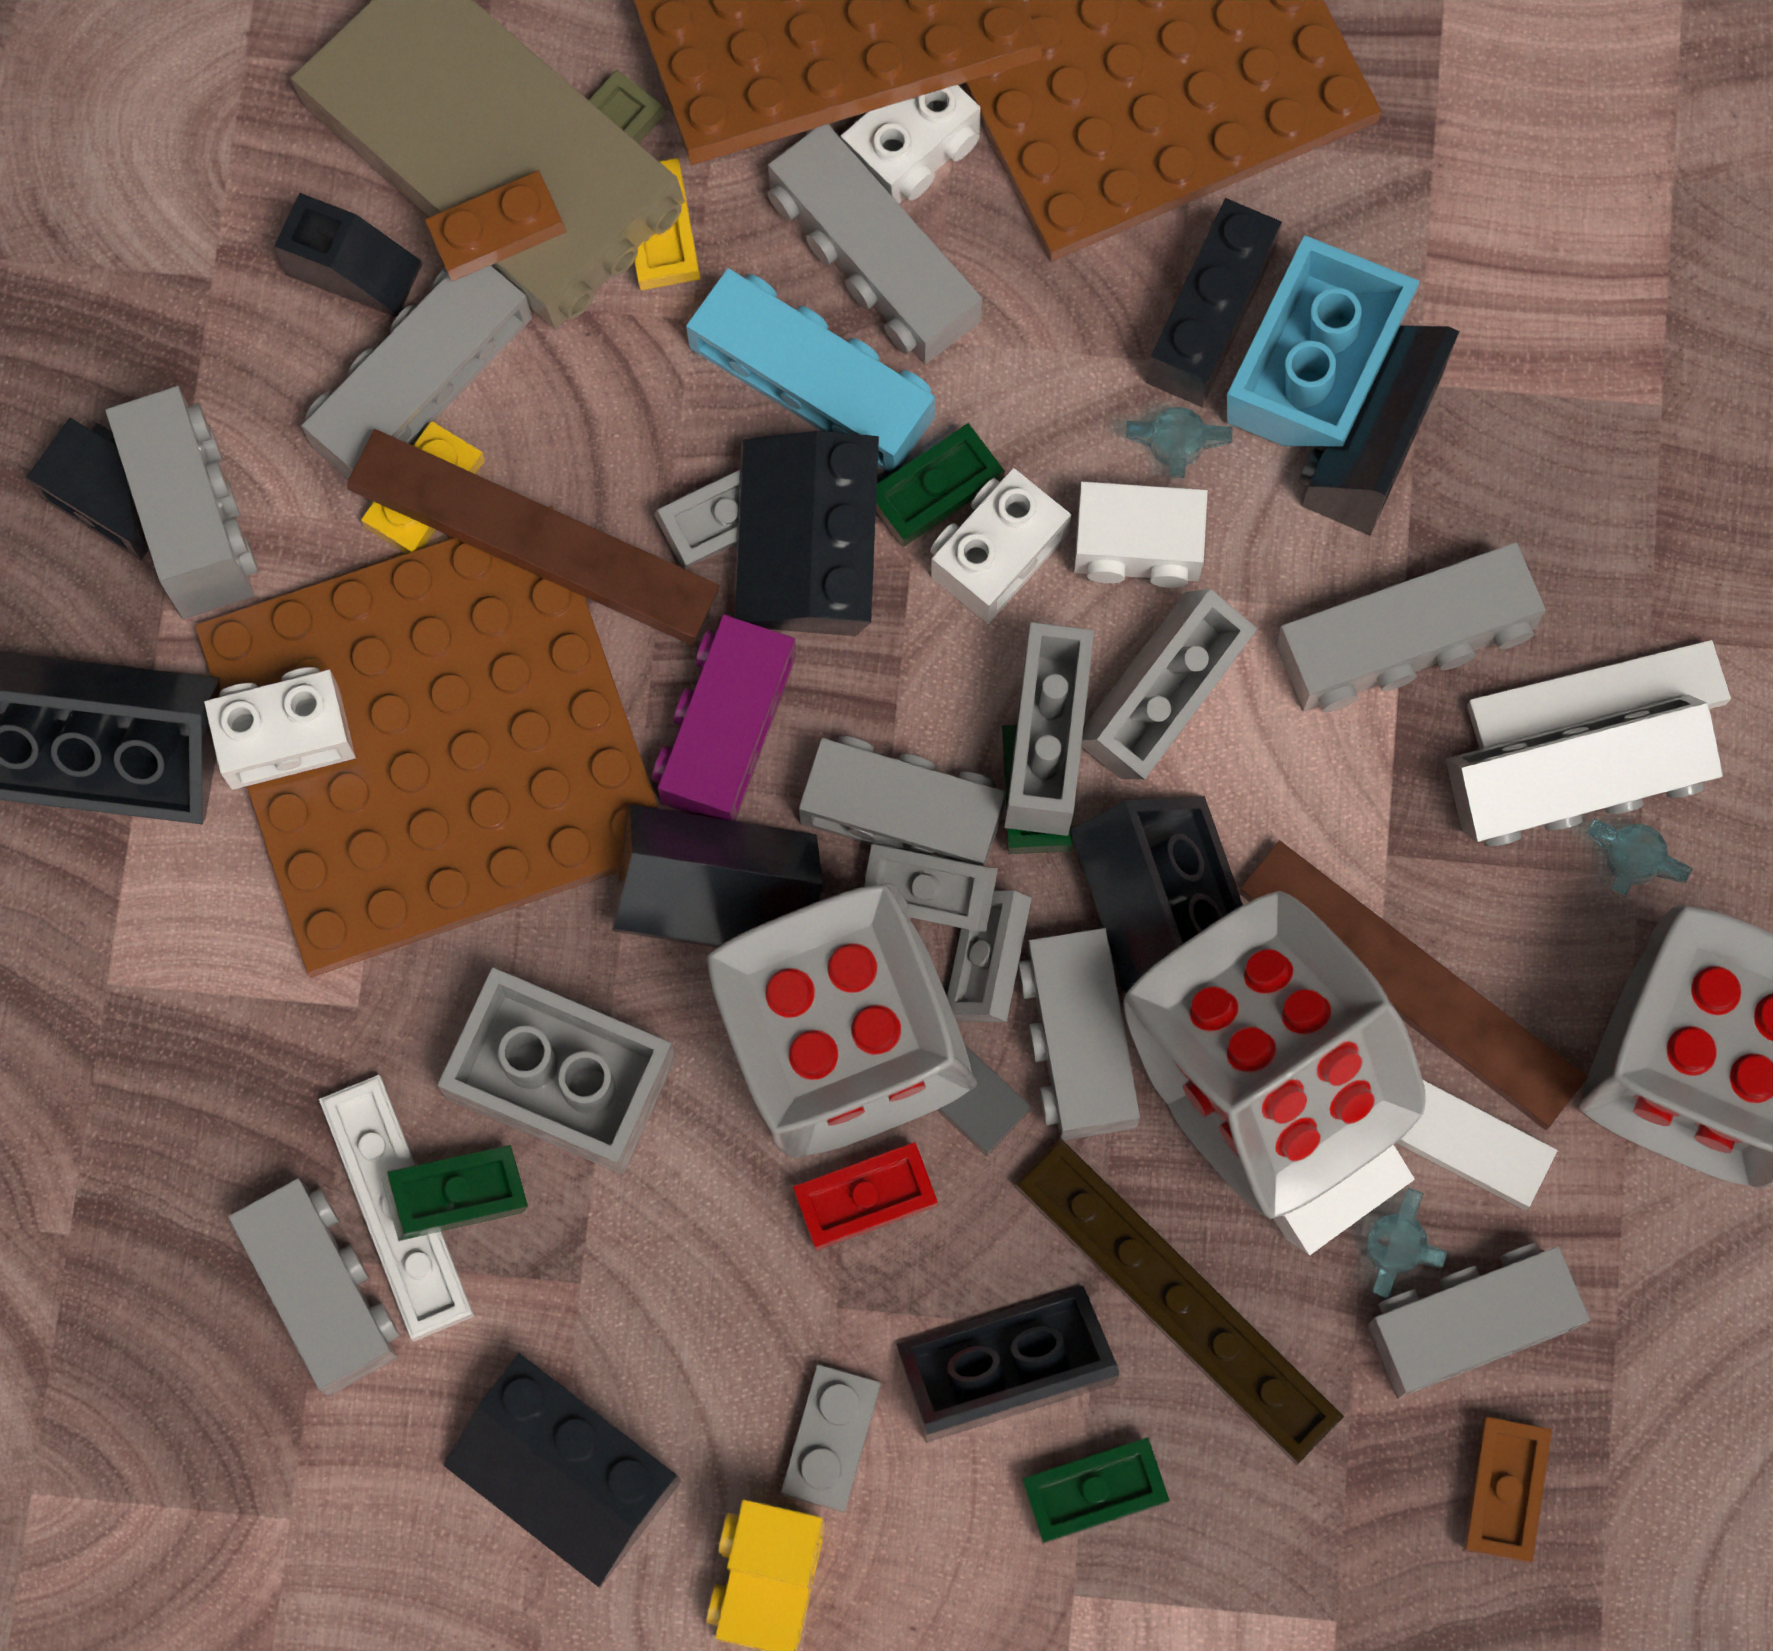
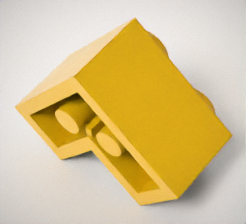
M746 1500L742 1501L739 1515L727 1513L721 1535L719 1553L722 1554V1557L729 1558L727 1568L730 1570L727 1586L715 1584L707 1616V1624L718 1626L715 1636L717 1641L759 1651H798L826 1529L823 1518Z

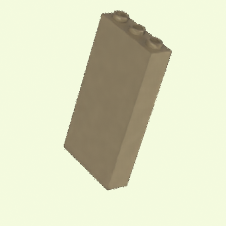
M372 0L290 78L304 107L428 217L539 170L563 221L566 233L503 259L491 266L527 296L529 307L555 330L568 318L574 319L581 315L591 304L594 292L611 276L621 275L632 265L637 257L638 247L643 242L646 243L655 233L662 234L676 222L681 213V205L684 203L678 178L473 0Z

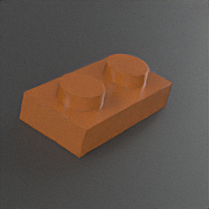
M539 170L424 219L452 282L566 233L563 221Z
M1490 1417L1482 1419L1463 1545L1464 1552L1527 1564L1533 1562L1552 1429Z

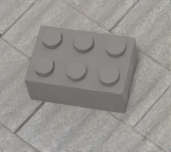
M179 386L105 409L159 581L183 620L255 596L249 575L258 573L259 569L247 536L244 537L237 517L241 516L231 484L224 477L219 461L223 460L214 431L211 425L207 424L200 403L189 406Z
M492 967L437 1086L445 1098L451 1102L624 1175L675 1062L676 1055L671 1042Z

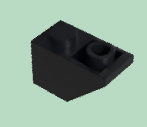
M299 193L274 245L287 276L394 317L400 314L422 267V262L419 258L357 214Z

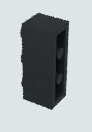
M1228 198L1224 199L1150 356L1146 384L1203 407L1276 250L1282 221Z

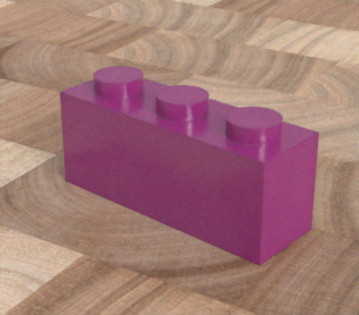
M724 614L716 633L709 630L706 631L696 658V666L703 668L695 690L687 687L684 689L675 712L674 723L681 726L673 748L666 745L662 747L654 767L652 781L659 783L658 792L662 805L689 814L736 821L797 657L795 638Z

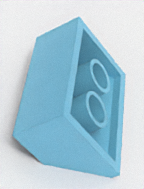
M1304 235L1227 393V423L1282 446H1343L1419 287V280Z

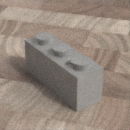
M1211 588L1185 592L1085 724L1081 747L1120 779H1146L1258 628Z
M1030 622L1004 828L1065 836L1069 834L1074 814L1094 630Z
M839 736L837 742L821 738L799 807L801 825L868 845L882 844L987 866L1003 814L1006 796L1005 791L995 789V781L972 772H961L959 778L934 771L936 766L931 761L911 754H900L898 760L874 753V746L854 737Z
M1106 928L1029 940L1028 960L1019 961L1018 973L1023 999L1035 998L1039 1022L1028 1024L1034 1061H1046L1050 1085L1040 1087L1045 1124H1057L1059 1137L1063 1141L1137 1129L1140 1113Z
M297 1178L228 1216L319 1391L329 1397L398 1358L390 1342L400 1337V1334L384 1304L380 1302L371 1307L360 1284L369 1280V1275L353 1246L349 1245L341 1250L330 1227L340 1221L322 1188L311 1193L309 1188Z
M1531 1243L1500 1256L1503 1268L1480 1276L1476 1266L1469 1267L1439 1280L1442 1292L1419 1300L1416 1291L1410 1290L1379 1303L1382 1315L1375 1317L1367 1326L1397 1398L1399 1399L1578 1329L1589 1322L1590 1318L1559 1246L1540 1253L1537 1243Z

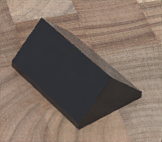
M629 804L612 931L718 948L746 931L817 903L823 885L817 834Z
M1084 1286L896 1344L926 1443L1114 1385L1120 1375L1113 1353Z

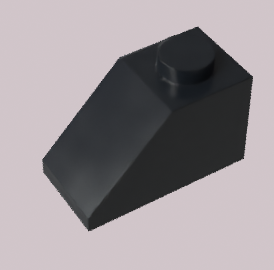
M69 418L26 478L41 499L142 561L148 552L147 540L112 431L96 422H93L88 429L74 419Z

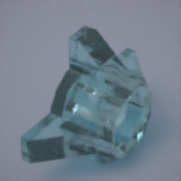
M1183 407L1165 410L1158 415L1154 422H1126V438L1151 447V451L1156 459L1169 466L1170 478H1185L1186 466L1197 461L1203 450L1232 443V426L1205 425L1197 413Z
M1594 818L1587 831V834L1606 851L1607 865L1615 876L1611 890L1622 896L1627 895L1631 885L1645 884L1655 877L1686 883L1693 870L1692 867L1668 856L1665 840L1658 831L1650 826L1632 824L1617 830Z
M1407 1188L1398 1213L1381 1218L1372 1226L1366 1236L1365 1250L1368 1260L1378 1270L1372 1290L1374 1294L1388 1298L1395 1276L1407 1274L1419 1264L1438 1268L1443 1267L1447 1251L1428 1245L1425 1230L1415 1219L1424 1194L1420 1191ZM1391 1235L1387 1248L1378 1243L1379 1236L1389 1237Z

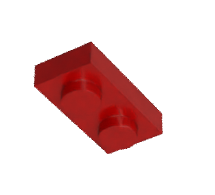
M916 1142L793 1186L815 1251L938 1207V1200Z

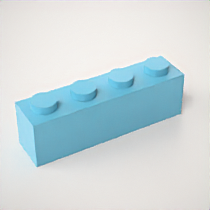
M727 268L686 325L689 348L820 431L879 436L878 467L889 474L899 470L935 419V396L931 394L929 385L910 371L901 370L898 374L879 362L878 354L864 342L856 338H849L848 341H845L828 330L825 320L811 309L798 306L795 310L776 298L777 293L761 278L752 274H747L744 278Z

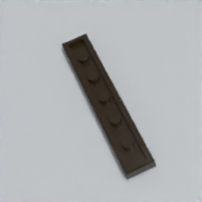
M1061 1138L1015 1183V1188L1296 1466L1342 1420L1344 1415Z

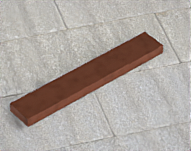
M375 428L348 479L347 490L692 646L720 587L715 582Z
M1279 840L1240 888L1239 894L1249 902L1269 893L1282 891L1304 904L1371 972L1403 1021L1544 1130H1547L1587 1080L1588 1076Z

